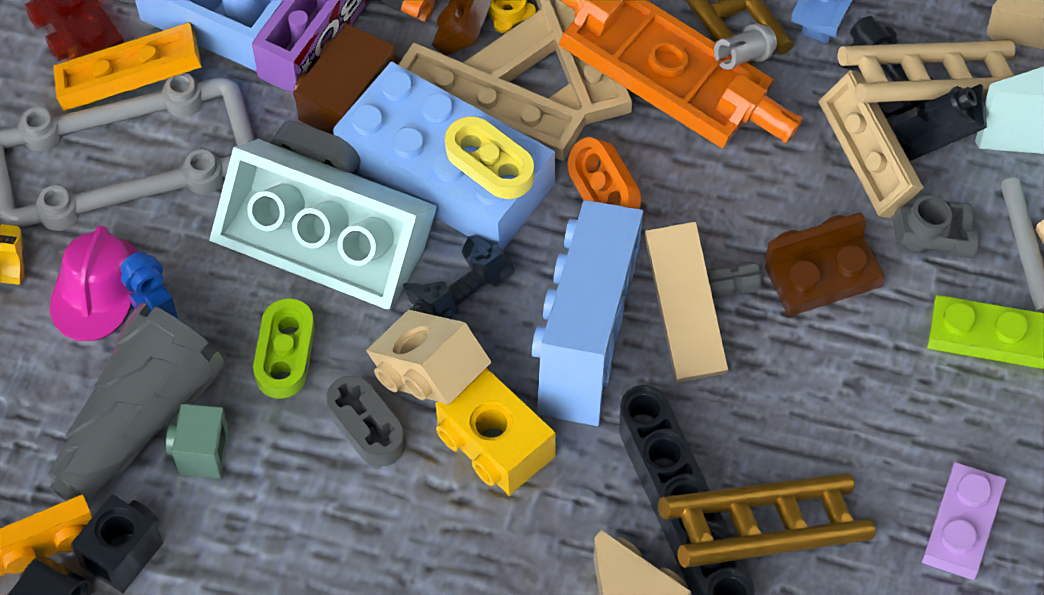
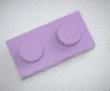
M954 462L922 563L975 580L1006 478Z

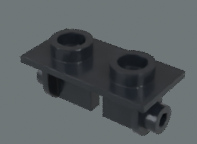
M979 84L972 88L966 87L964 89L956 86L949 93L925 103V109L920 110L916 107L900 115L893 114L888 117L887 121L909 161L987 128L983 85Z

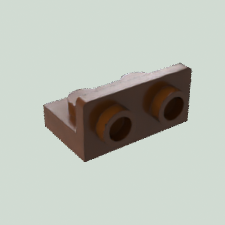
M861 212L847 217L844 215L833 216L821 225L803 231H786L768 243L765 270L788 317L883 286L885 276L864 237L867 221Z

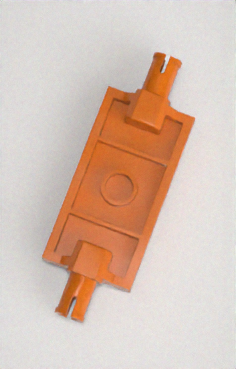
M559 0L575 10L574 15L576 17L563 32L559 43L560 47L723 149L743 123L748 124L752 121L782 140L784 144L790 141L802 123L803 117L801 115L793 113L767 96L774 81L773 78L747 62L731 70L723 69L720 64L731 59L732 56L716 61L714 55L715 42L648 0Z

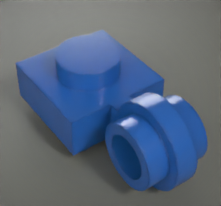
M137 252L127 257L120 267L122 272L121 281L126 289L132 292L129 294V299L134 309L140 303H147L149 307L148 313L156 306L178 319L173 298L162 284L164 279L162 275L163 267L157 258L147 255L145 252Z

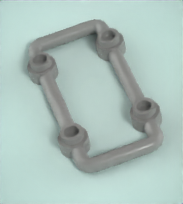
M182 73L168 78L162 91L55 116L52 112L42 107L28 109L23 114L18 126L0 130V221L6 225L19 227L42 223L43 226L50 230L60 231L71 227L77 221L79 213L184 187L200 195L215 192L220 188L224 177H226L231 156L219 159L210 151L200 149L191 152L185 159L182 168L74 195L67 188L52 185L42 190L36 204L16 208L4 149L24 144L32 151L43 152L55 147L63 134L166 109L174 116L187 117L200 110L203 100L220 96L224 98L236 145L238 146L255 140L239 85L232 79L225 77L198 82L191 75Z

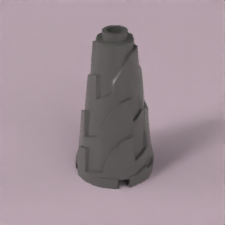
M140 303L130 315L114 342L116 348L95 384L96 388L65 434L68 439L48 473L54 479L49 488L65 501L83 494L85 501L90 502L117 473L121 475L154 435L157 436L175 415L179 413L181 404H188L189 401L193 404L214 379L217 378L225 366V361L218 351L215 352L209 361L201 354L209 343L185 323L156 306L148 313L149 307L147 303Z

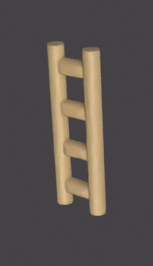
M1011 40L841 46L838 50V61L841 66H859L866 83H859L856 87V99L859 103L933 100L949 93L956 86L964 89L966 87L972 88L979 84L983 85L984 97H987L991 83L1014 76L1006 60L1014 57L1015 45ZM984 60L992 77L973 78L964 61ZM943 62L951 79L931 80L923 63ZM901 64L909 81L888 82L880 65Z

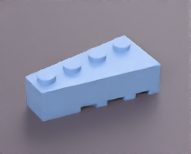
M583 200L578 220L569 219L564 241V248L569 249L568 254L559 253L554 272V283L558 284L557 290L548 289L543 319L548 320L546 327L537 326L532 346V357L540 358L537 415L599 426L602 413L603 387H608L615 342H618L625 301L628 300L639 253L643 210Z

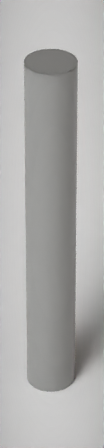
M1015 177L1008 178L1001 182V190L1035 312L1044 313V264L1020 179Z

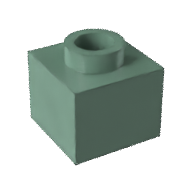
M181 404L177 423L169 424L166 436V452L168 455H173L179 475L221 479L230 432L223 407Z

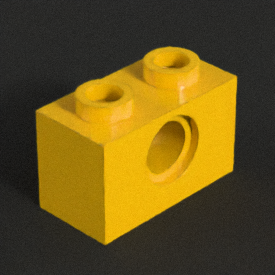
M487 368L449 405L441 402L435 403L438 423L436 431L442 441L453 451L461 449L472 460L474 470L486 484L490 486L497 484L509 496L556 457L555 432ZM488 429H498L503 432L500 436L493 438L481 435L483 431Z

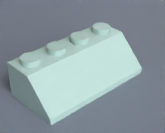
M256 139L233 147L209 241L384 309L391 310L404 289L403 284L408 282L424 253L437 205L266 141Z

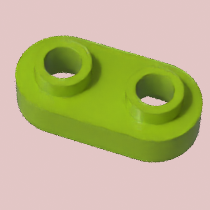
M286 298L275 301L267 307L262 316L253 371L258 388L265 395L272 398L282 399L295 395L304 387L307 380L315 335V324L312 311L300 300ZM294 327L298 329L295 333L290 335L281 333L285 328ZM279 372L289 373V376L284 379L273 378Z

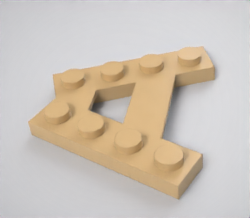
M536 0L539 8L538 12L463 63L413 42L399 63V66L554 150L555 158L564 161L585 125L632 113V100L627 88L559 46L563 32L576 18L574 15L575 10L559 0ZM556 50L569 84L550 98H546L512 84L510 81Z

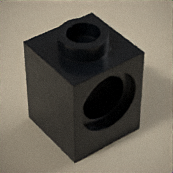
M112 494L74 539L71 546L82 568L123 594L163 545L156 525L157 517L150 509L135 500L127 504ZM119 535H132L130 540L122 545H110L111 541Z

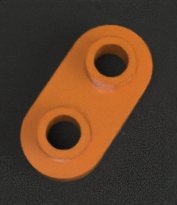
M592 137L579 140L569 153L567 167L569 176L583 200L640 209V190L614 146L608 141Z

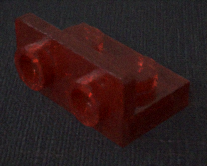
M30 0L24 4L26 13L33 26L37 30L44 27L49 34L45 36V40L57 62L64 59L69 61L124 43V39L97 0Z

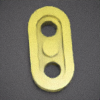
M463 117L454 121L448 127L445 133L446 155L454 166L499 198H518L530 190L534 182V162L531 155L525 149L482 118ZM471 146L478 148L474 152H468L464 149ZM504 175L515 176V178L512 179H504L501 177H503Z

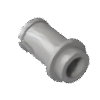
M759 23L751 24L745 28L743 33L718 40L714 46L715 59L719 61L732 56L731 59L720 64L726 70H731L738 65L752 60L756 62L766 61L776 49V36L768 26Z

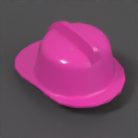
M98 225L95 232L82 234L69 243L63 252L61 269L51 296L50 314L54 326L64 336L76 341H96L109 336L122 325L131 307L129 294L132 292L128 291L121 281L122 272L120 267L127 257L137 253L138 250L129 242L110 234L105 226Z

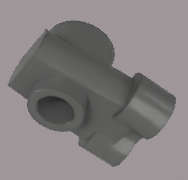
M923 195L915 200L911 208H898L896 210L893 225L897 245H903L914 252H923L927 249L947 251L949 257L974 258L977 254L978 235L972 227L973 210L970 203L945 202L937 196Z

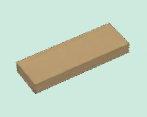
M850 70L818 102L878 216L891 218L898 208H902L924 187L878 103H859L857 101L856 87L859 83H866L862 73Z
M696 222L646 230L644 237L675 382L680 383L727 374L728 366Z

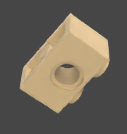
M408 310L366 350L377 366L374 369L376 377L387 389L392 392L402 391L409 393L420 400L430 399L448 405L491 363V360L465 322Z

